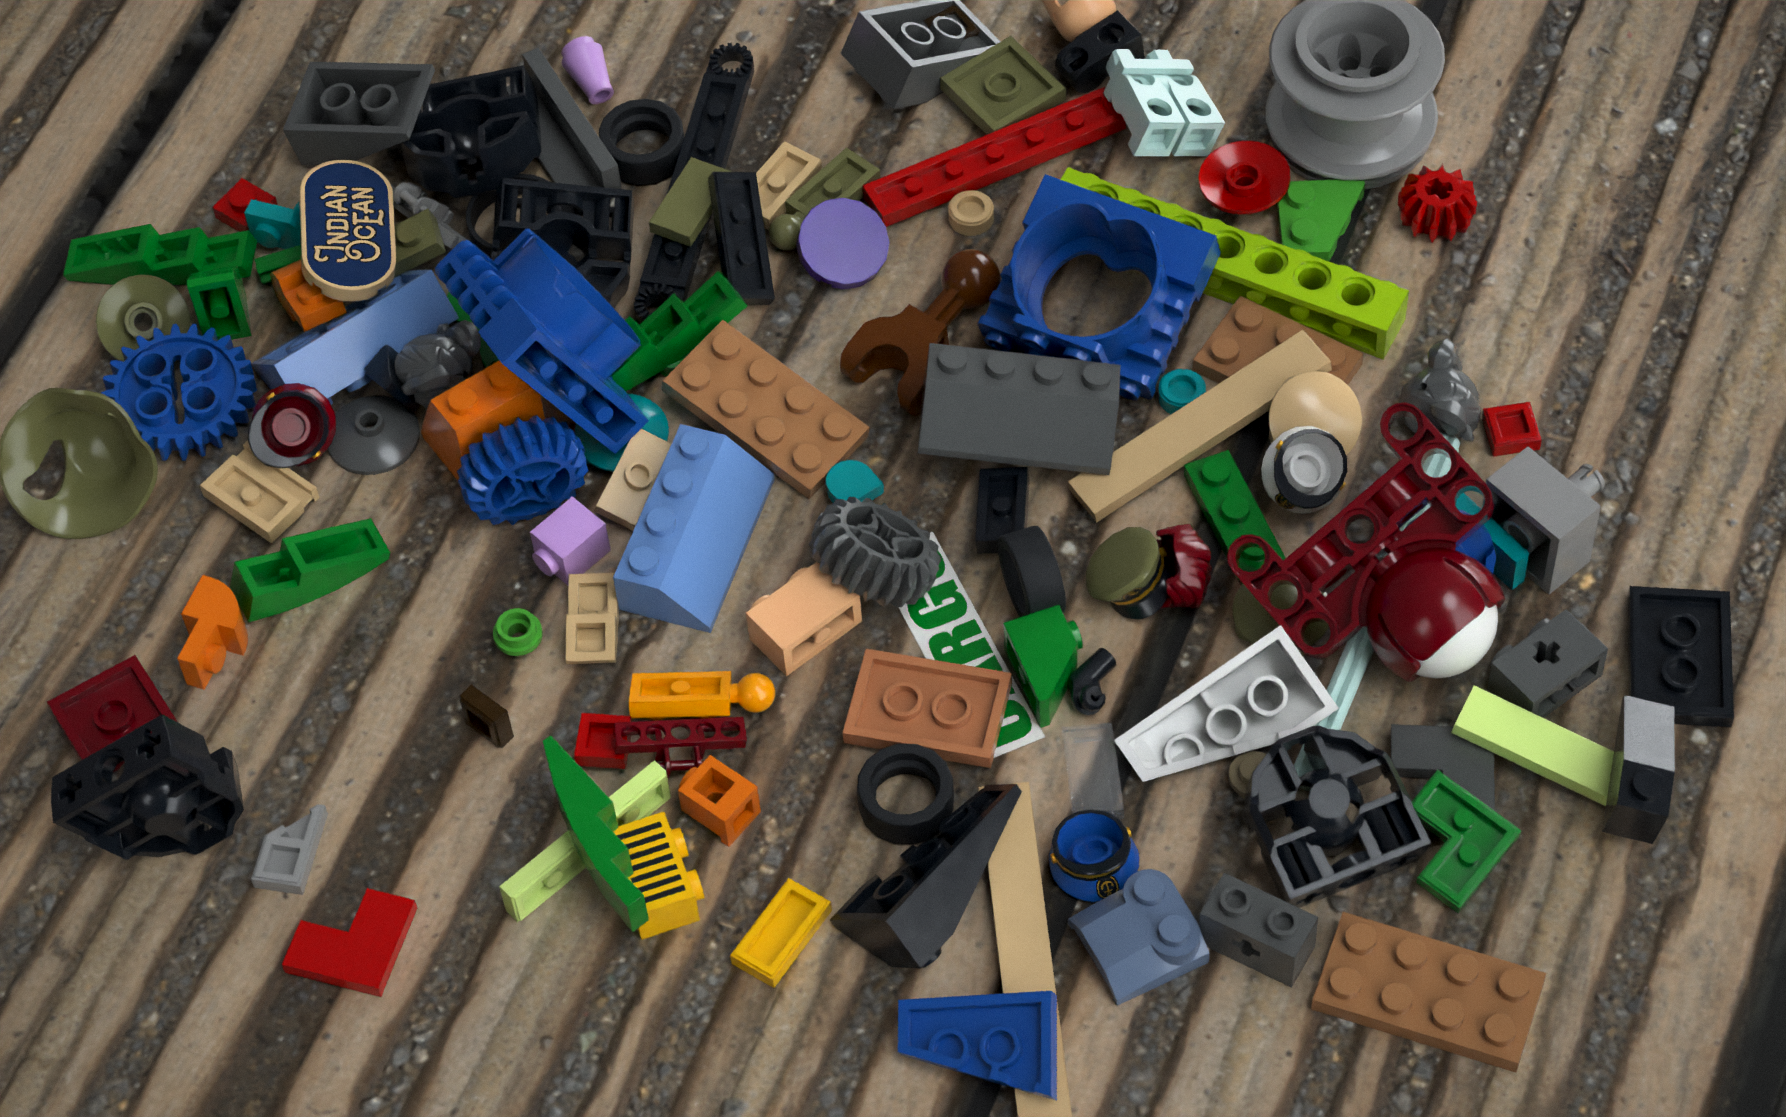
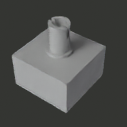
M1526 447L1486 479V484L1492 493L1494 504L1491 518L1529 552L1526 576L1550 595L1590 562L1601 506L1591 497L1604 489L1605 482L1598 470H1595L1587 477V474L1593 470V466L1590 464H1583L1574 474L1566 478L1530 447ZM1483 498L1482 508L1484 507V503H1485V499H1484V498Z

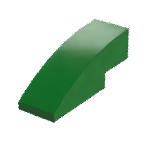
M371 518L282 538L279 552L235 561L230 588L247 621L252 622L294 609L340 589L390 558V551Z

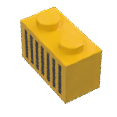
M665 812L618 826L619 828L613 832L628 847L634 873L628 878L644 895L649 921L637 929L641 940L700 921L697 901L705 898L696 869L690 871L685 869L682 858L688 857L689 853L680 827L671 830Z

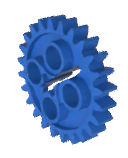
M173 324L170 335L164 336L160 329L154 328V340L148 342L142 336H137L136 340L139 348L136 350L123 346L121 351L124 362L111 360L110 366L113 375L103 377L106 391L101 392V394L112 398L121 405L133 421L141 437L150 445L152 450L159 449L162 461H166L172 451H178L181 460L186 461L189 449L193 448L203 457L206 455L205 444L210 442L221 449L223 447L222 434L225 433L229 436L237 437L238 431L235 422H249L247 409L256 406L253 393L257 391L251 361L246 360L242 346L233 347L231 336L226 335L218 340L215 328L213 327L202 336L199 334L197 324H192L187 333H181L179 326ZM176 360H180V372L183 379L181 395L185 421L182 424H178L179 412L175 402L178 399L177 382L174 372V362Z

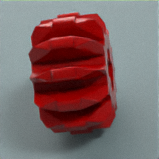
M1443 163L1437 171H1431L1423 165L1419 175L1408 174L1404 187L1401 188V192L1398 194L1397 205L1399 206L1402 226H1412L1411 230L1414 237L1424 233L1428 234L1432 243L1437 236L1442 235L1449 241H1452L1456 232L1466 233L1473 215L1476 214L1477 208L1473 181L1463 180L1461 169L1452 173L1446 172Z

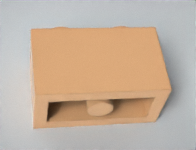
M817 562L808 568L804 567L796 571L785 585L771 595H764L757 599L750 610L746 612L749 639L786 677L862 622L860 595L854 592L849 594L848 589L843 585L833 584V577L822 573L819 570L820 563Z

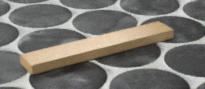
M1301 330L1115 450L1112 455L1109 475L1081 472L1068 481L1069 490L1097 523L1182 468L1184 464L1196 459L1268 412L1276 392L1288 378L1310 371L1328 373L1332 370L1331 361L1304 330Z

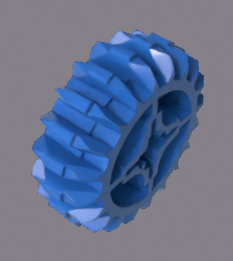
M534 415L528 421L523 422L518 417L511 425L503 426L499 424V429L493 433L484 432L483 441L470 444V453L460 458L462 467L457 470L464 501L470 506L471 511L477 514L480 520L489 519L493 525L507 520L510 524L514 525L518 520H530L533 517L546 514V512L553 508L558 509L562 501L576 497L575 489L585 484L584 475L589 470L586 464L587 459L584 454V446L580 438L569 428L567 422H557L554 416L547 417L542 421L538 415Z

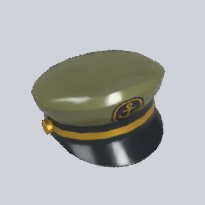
M1127 527L1118 531L1100 544L1091 557L1086 570L1087 590L1093 598L1110 602L1113 608L1126 618L1139 620L1152 616L1163 606L1168 597L1165 582L1168 578H1171V574L1166 560L1167 553L1163 547H1158L1157 540L1149 530L1142 527Z

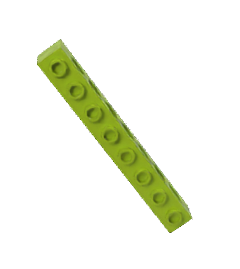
M1068 167L1060 179L1216 235L1221 254L1203 294L1233 305L1239 296H1242L1353 349L1383 360L1406 319L1409 290L1398 287L1390 281L1379 280L1354 271L1346 265H1337L1312 256L1304 250L1293 249L1276 243L1260 234H1252L1225 224L1221 220L1210 219L1185 210L1177 204L1166 203L1146 196L1135 189L1124 188L1102 180L1091 173H1083Z

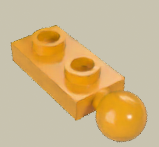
M731 671L632 673L629 712L631 718H648L651 720H661L667 717H698L703 719L716 716H730L731 703H739L746 711L759 713L772 705L775 699V687L767 676L760 673L748 674L739 683H732Z

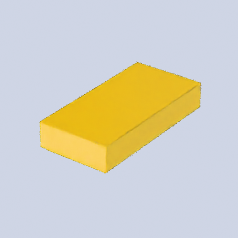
M788 878L731 953V964L775 988L831 913V901Z

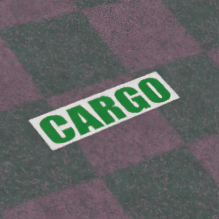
M930 532L929 540L934 541L939 546L937 553L942 558L938 566L937 578L930 591H927L923 598H919L915 605L905 603L902 608L898 607L926 659L1009 672L933 532ZM1013 677L994 758L1045 738Z

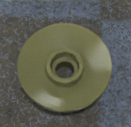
M151 275L129 276L112 285L102 297L96 314L97 332L103 346L114 358L123 362L124 357L121 348L124 346L133 350L138 349L137 336L140 335L149 342L154 340V328L160 329L164 336L170 335L173 324L179 326L181 333H187L190 328V312L182 294L166 280ZM140 314H146L152 319V327L147 331H140L134 325L135 318Z

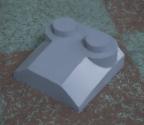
M1145 869L1132 874L1125 882L1123 889L1068 918V925L1071 930L1074 929L1111 990L1113 1000L1117 1006L1209 963L1210 953L1199 924L1171 879L1166 874L1157 870Z

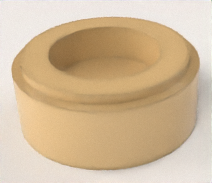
M969 190L958 193L951 199L948 205L949 224L957 233L966 236H976L986 232L994 222V205L989 196L979 191Z

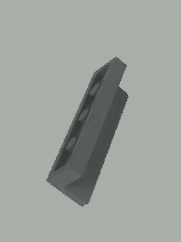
M537 47L522 54L524 67L533 81L539 105L542 151L540 157L536 159L552 183L622 189L618 164L540 49ZM510 85L507 86L509 95H511Z

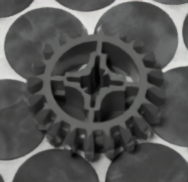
M849 496L847 500L836 499L832 505H827L825 511L819 515L814 525V530L811 534L812 539L809 543L813 550L811 557L817 563H820L819 570L822 573L833 577V584H841L848 589L849 594L854 592L861 595L866 602L869 599L876 600L884 607L889 602L895 607L901 608L905 603L915 605L919 598H923L926 592L930 591L937 578L938 566L942 559L937 553L939 546L934 541L929 540L930 533L927 530L917 527L918 522L916 520H909L902 515L901 510L896 512L888 508L886 503L882 505L875 504L870 498H865L861 502L856 497Z

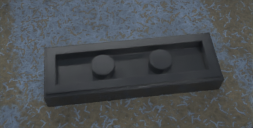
M712 172L708 177L722 275L729 280L747 305H770L775 299L756 172Z

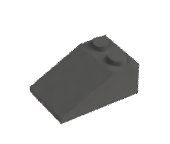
M920 0L859 11L843 46L841 55L879 93L885 103L893 109L926 103L943 93L940 87V77L1001 41L960 0ZM955 5L968 16L980 30L978 36L969 37L964 40L966 27L955 14L934 18L930 29L923 20Z
M310 61L283 128L301 165H319L333 160L357 161L409 140L435 72L433 65Z

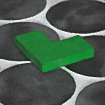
M1437 770L1412 800V805L1423 827L1445 843L1419 874L1416 883L1459 913L1519 838L1521 830Z

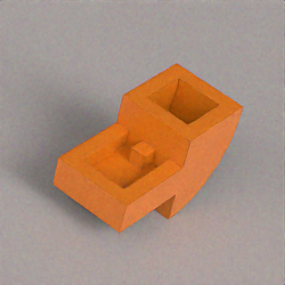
M301 259L270 273L277 299L292 321L297 320L304 332L347 313L343 301L321 294L322 288L314 283L311 286L305 280L301 268Z
M202 575L181 613L189 637L177 660L187 685L205 690L213 673L217 674L222 669L226 658V651L244 656L248 644V631L232 590L223 582Z

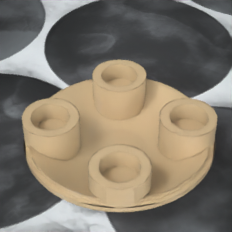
M1310 371L1290 377L1278 389L1271 402L1269 410V439L1271 443L1283 432L1294 427L1314 426L1332 434L1342 444L1347 455L1355 446L1360 435L1362 414L1357 397L1344 381L1332 374Z

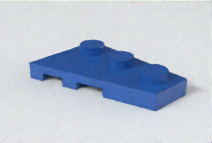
M1052 991L898 1000V1052L908 1058L1057 1101V995Z

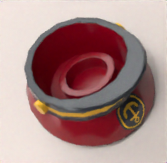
M301 383L283 384L271 389L259 399L254 408L248 431L250 449L260 462L274 468H288L314 462L332 444L336 432L335 412L329 400L314 387Z

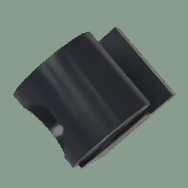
M1117 10L1065 46L1057 55L1055 68L1077 92L1088 93L1097 88L1109 76L1106 65L1115 49H1129L1135 59H1145L1142 35Z

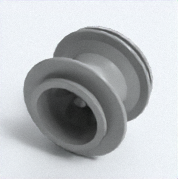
M1305 0L1293 7L1278 23L1269 45V63L1276 81L1269 91L1266 102V124L1274 148L1285 157L1289 168L1307 180H1365V189H1371L1397 181L1411 172L1428 150L1438 123L1437 104L1432 92L1442 76L1445 53L1439 31L1432 21L1417 7L1405 0Z

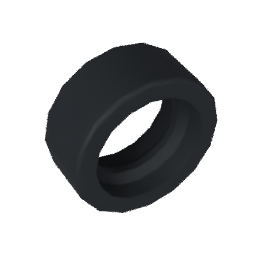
M638 99L629 100L614 107L603 118L599 128V138L618 164L620 181L640 186L656 184L673 175L684 140L682 120L673 108L661 101ZM640 130L658 131L669 137V140L660 149L646 154L626 153L616 147L617 143L624 136Z
M1031 526L1000 536L997 545L1001 570L1008 593L1019 617L1056 605L1060 606L1064 614L1066 596L1062 576L1052 547L1039 526Z
M895 744L876 752L866 760L858 775V807L865 826L878 838L893 844L914 845L933 838L940 832L938 829L940 822L953 813V777L947 763L934 750L918 744ZM900 774H916L928 779L934 785L936 793L934 802L924 810L912 814H895L883 809L878 804L876 790L888 778Z

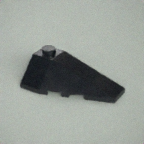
M995 784L986 785L940 822L938 829L941 835L927 840L917 847L912 845L900 855L905 862L904 865L884 881L875 875L862 885L830 919L834 927L891 967L921 969L933 963L941 954L942 950L940 947L954 934L1022 793L1018 785Z

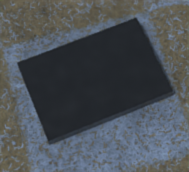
M1629 586L1627 595L1629 696L1673 706L1674 724L1732 727L1734 704L1730 591Z

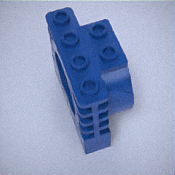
M1045 174L1022 222L1025 231L1019 241L1015 242L1011 261L1008 266H1004L1000 274L1002 280L997 290L992 291L989 298L990 305L986 314L981 315L977 323L981 334L985 337L984 341L999 351L1010 352L1012 348L1031 355L1121 365L1119 395L1130 400H1138L1139 396L1152 399L1160 374L1163 375L1166 370V361L1171 350L1176 348L1179 341L1178 335L1183 325L1187 324L1190 317V308L1194 301L1199 302L1221 254L1217 237L1211 233ZM1084 254L1096 255L1112 271L1137 270L1142 272L1150 281L1152 292L1141 310L1128 322L1112 331L1095 336H1069L1048 329L1045 323L1043 297L1046 287L1056 271L1077 256Z
M525 229L495 260H492L471 241L463 240L437 264L435 274L446 284L448 291L458 300L461 308L470 315V320L480 329L478 333L500 362L614 454L649 421L627 392L614 382L611 376L641 346L640 339L622 316L584 278L580 271L532 230Z

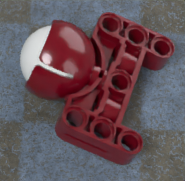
M1405 402L1396 403L1387 408L1380 421L1381 433L1387 446L1399 458V461L1286 559L1282 560L1263 538L1249 534L1235 539L1230 545L1227 554L1228 564L1233 573L1307 656L1315 659L1327 658L1358 633L1362 627H1367V633L1373 650L1381 662L1396 676L1408 682H1412L1420 676L1447 678L1469 670L1485 656L1496 635L1498 609L1505 601L1502 588L1491 571L1477 559L1456 551V547L1490 519L1494 509L1493 498L1487 484L1420 409L1413 404ZM1400 417H1410L1418 423L1417 432L1408 440H1398L1390 434L1391 425ZM1433 454H1443L1451 460V467L1448 473L1442 477H1430L1423 471L1425 460ZM1466 491L1478 492L1485 499L1484 507L1475 515L1462 514L1456 508L1457 499ZM1427 504L1431 506L1416 520H1414L1409 526H1407L1402 532L1400 531L1399 528H1401L1407 521H1409ZM1358 519H1365L1374 524L1373 536L1365 543L1357 544L1351 542L1347 538L1348 527ZM1250 547L1261 548L1265 553L1264 564L1256 571H1243L1239 566L1240 555ZM1386 553L1388 554L1381 561H1379V559L1383 557ZM1353 569L1355 571L1326 597L1323 596L1329 588L1350 570ZM1280 585H1293L1298 593L1295 604L1288 609L1281 610L1275 608L1271 601L1273 591ZM1313 622H1324L1330 627L1331 635L1329 640L1321 647L1314 648L1308 646L1304 641L1305 629Z

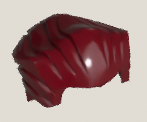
M1191 524L1157 530L1156 535L1161 538L1160 540L1157 539L1158 547H1163L1167 553L1166 560L1171 574V578H1168L1165 582L1168 597L1160 609L1173 607L1200 608L1208 590L1207 586L1211 580L1210 572H1212V567L1210 565L1211 551L1209 547L1198 536L1197 531L1193 530Z

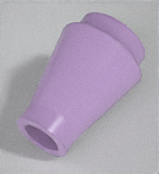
M588 36L578 37L567 43L561 52L563 68L586 94L591 104H601L609 100L613 96L614 90L610 84L602 46Z

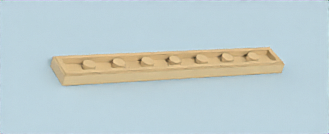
M1029 782L1012 783L1017 784L1022 793L987 863L1002 993L1052 991L1056 994ZM1058 1003L1057 1101L1014 1088L1017 1117H1072Z

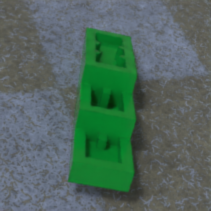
M151 224L71 239L63 276L68 281L114 285L129 276L151 275L164 279L172 285H186L187 279L192 273L237 265L241 278L251 276L257 240L249 230L208 238L200 227L159 235Z
M717 271L685 302L673 293L640 325L629 316L625 321L640 339L641 346L611 375L613 381L625 391L632 389L666 369V366L677 362L687 355L722 320L727 323L730 322L748 305L729 280Z
M550 735L543 740V745L559 809L574 846L602 895L629 929L634 932L649 921L644 895L628 878L634 874L629 849L613 832L619 828L613 801Z

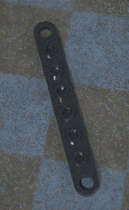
M727 43L728 46L722 44L719 45L720 49L715 48L713 54H710L708 67L703 75L668 192L691 157L724 169L726 168L754 75L753 55L750 50H747L745 45L740 47L739 43L735 45ZM729 61H738L743 64L740 65V69L736 68L735 72L733 69L728 72V69L725 68L723 70L722 67L724 63ZM710 218L691 247L654 234L640 279V287L634 302L636 320L639 324L653 313L649 314V311L646 310L648 306L657 302L664 303L673 293L683 302L686 301Z

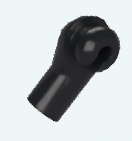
M1099 648L1070 675L1068 680L1073 707L1086 715H1094L1105 704L1106 696L1105 693L1102 694L1100 681L1117 665L1113 655L1104 648Z

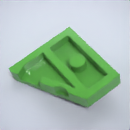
M1365 180L1290 181L1286 194L1277 203L1280 244L1293 249L1304 250L1312 256L1330 262L1337 248L1338 238L1345 233L1351 221L1353 209L1358 200L1361 201L1364 196Z

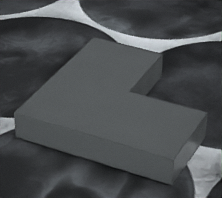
M1391 724L1390 758L1400 777L1431 778L1439 770L1495 811L1493 752L1451 733L1453 727Z

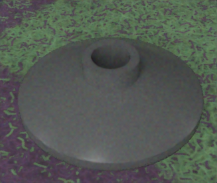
M382 395L358 398L344 405L335 413L336 432L332 444L328 447V452L337 465L352 473L376 475L391 471L407 461L416 450L420 439L418 419L413 410L410 411L396 398Z

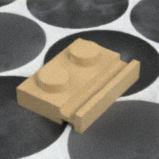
M247 440L243 444L244 450L237 456L231 455L200 484V488L205 498L270 543H273L305 512L304 507L311 500L316 502L319 499V494L316 486L291 469L274 468L260 462L251 451Z

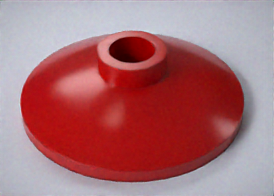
M1257 141L1231 142L1215 149L1203 161L1199 170V187L1204 198L1221 211L1240 215L1258 213L1274 206L1286 194L1290 185V168L1285 157L1268 144Z

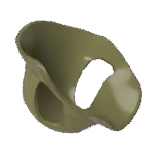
M48 388L31 397L17 410L9 420L0 439V483L9 503L29 524L55 537L85 539L104 535L123 527L139 514L148 501L157 481L158 464L154 451L141 437L133 421L121 405L101 393L65 388ZM59 440L63 448L65 460L64 477L60 490L51 499H37L25 491L24 482L39 469L53 441Z

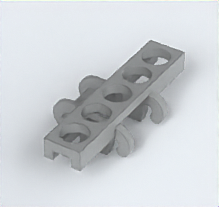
M403 182L397 187L391 184L393 206L395 209L408 218L429 209L437 219L443 243L449 248L453 249L459 242L468 240L448 225L454 216V213L449 210L448 206L428 198L427 193L422 191L420 186L413 183Z

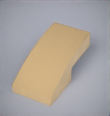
M615 573L569 574L568 614H566V664L616 663L619 607L613 580Z

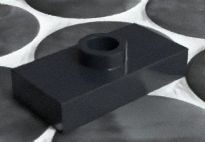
M1028 467L980 469L975 535L977 554L998 553L997 544L1000 536L1027 528L1030 481Z

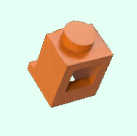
M711 755L698 768H691L680 782L678 795L681 811L720 836L721 842L728 847L761 812L758 787Z

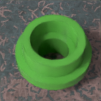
M521 608L505 611L498 618L493 629V638L497 648L511 656H522L532 652L539 646L543 636L542 626L538 618ZM515 633H525L519 637H512Z

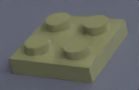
M1012 36L940 77L941 90L986 135L1049 110L1066 100V88Z

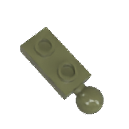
M846 147L785 201L787 214L776 217L769 227L771 242L781 250L789 251L796 249L800 225L812 208L830 199L847 198L859 201L863 198V185L881 178L880 169Z

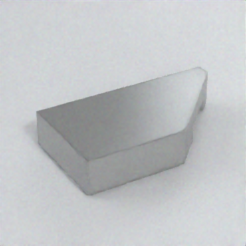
M317 804L309 809L310 814L286 828L284 825H281L264 836L251 877L254 888L303 895L328 816L325 805Z

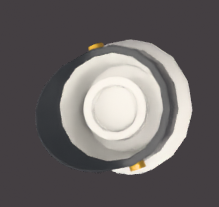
M1314 426L1294 427L1283 432L1271 443L1264 455L1261 467L1264 488L1269 497L1280 507L1293 513H1312L1325 508L1337 498L1340 491L1346 485L1344 480L1348 472L1347 456L1342 444L1329 432Z

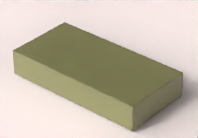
M691 157L650 219V232L691 247L713 213L708 177L712 172L732 171Z

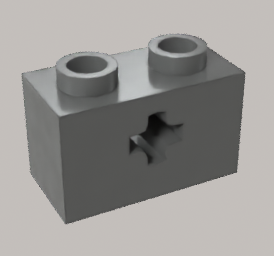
M1566 609L1552 620L1545 618L1539 621L1531 629L1527 638L1516 646L1507 645L1497 652L1490 663L1491 670L1487 689L1492 694L1545 718L1603 675L1608 648Z
M1223 873L1200 912L1199 927L1208 948L1291 988L1316 944L1317 916L1226 873Z

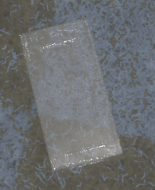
M1112 723L1062 727V741L1072 814L1078 811L1094 809L1107 811L1119 819L1124 818V805Z

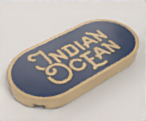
M333 160L312 168L304 176L300 185V239L303 276L311 286L314 283L322 288L321 294L332 299L341 301L370 299L378 295V290L385 285L387 288L393 282L395 276L396 244L391 184L379 170L358 161Z

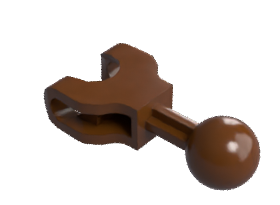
M975 249L962 250L954 254L943 267L941 275L943 291L925 312L909 304L898 315L879 317L865 322L847 343L841 354V374L857 383H864L880 370L893 368L903 371L904 375L898 383L897 390L900 408L913 416L920 415L929 343L949 345L947 327L964 308L976 309L990 302L989 298L992 291L997 290L1001 282V275L996 262L985 252Z

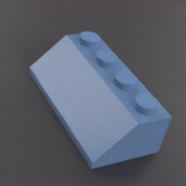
M409 270L394 277L393 282L387 288L385 285L379 289L378 295L367 300L352 302L345 307L346 314L306 332H302L254 361L251 365L270 389L283 384L301 383L316 388L332 405L331 396L344 388L348 392L355 391L372 380L365 374L366 370L364 368L384 345H389L396 352L400 353L404 345L417 336L437 334L439 324L448 323L449 325L459 319L432 270Z
M680 424L613 576L619 610L711 633L774 483V473L728 436Z

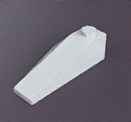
M1280 625L1114 741L1142 782L1272 745L1278 739L1316 725L1338 710L1339 707Z

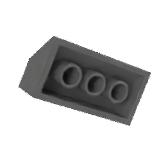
M929 343L923 381L918 453L1109 475L1119 406L1121 365Z

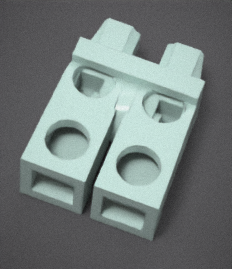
M1115 49L1106 65L1110 80L1105 88L1104 95L1108 102H1112L1114 110L1122 114L1132 134L1128 146L1133 156H1169L1171 152L1173 156H1208L1225 121L1199 79L1191 75L1194 70L1189 60L1173 59L1168 50H1153L1147 54L1145 59H1135L1129 49Z

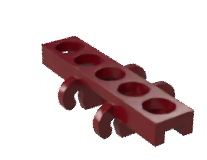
M744 717L614 723L613 727L616 754L653 752L654 760L656 762L662 761V763L658 764L666 770L668 779L671 771H687L693 767L698 768L704 762L701 759L704 757L705 750L745 748L747 742ZM676 727H683L689 731L690 736L683 740L676 739L672 736L671 731ZM661 730L663 731V733H664V735H665V737H664L663 739H662V732H661ZM721 731H739V734L735 737H727ZM704 732L715 733L711 738L706 739L704 737ZM647 735H653V740L649 739ZM622 736H640L635 742H628L622 738ZM692 747V760L670 761L669 748Z

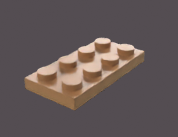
M724 320L662 381L663 392L717 432L728 436L771 472L808 499L826 482L828 471L835 464L847 460L869 435V426Z
M1343 912L1312 999L1311 1010L1516 1073L1543 989L1546 973Z

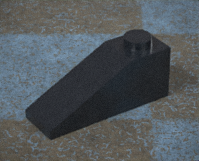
M1624 695L1620 709L1602 832L1653 844L1669 816L1675 774L1674 707Z

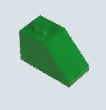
M238 266L213 268L208 271L192 273L187 279V288L202 334L204 335L207 330L213 327L215 328L218 340L226 335L231 336V340L252 336L247 297Z
M1059 605L1003 623L1005 653L1040 728L1050 725L1069 688V677L1077 669V650L1083 648L1082 637L1074 620L1067 622Z

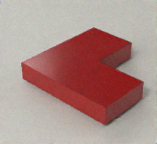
M367 888L349 932L300 920L282 962L284 972L381 997L418 909L415 900Z

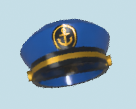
M1089 809L1078 811L1064 818L1055 829L1049 853L1050 872L1058 886L1074 898L1091 902L1100 901L1123 889L1127 879L1132 874L1138 872L1139 853L1134 841L1130 838L1132 836L1130 828L1125 827L1118 817L1101 810Z

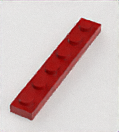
M1105 87L867 183L863 185V197L869 207L878 214L885 226L888 227L949 202L958 193L978 190L1126 129V122L1122 114L1114 110L1112 102H1108L1104 95Z

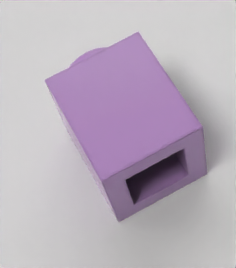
M574 497L567 500L530 531L534 549L532 558L535 564L547 576L551 577L555 574L567 585L569 574H584L611 551L606 523Z

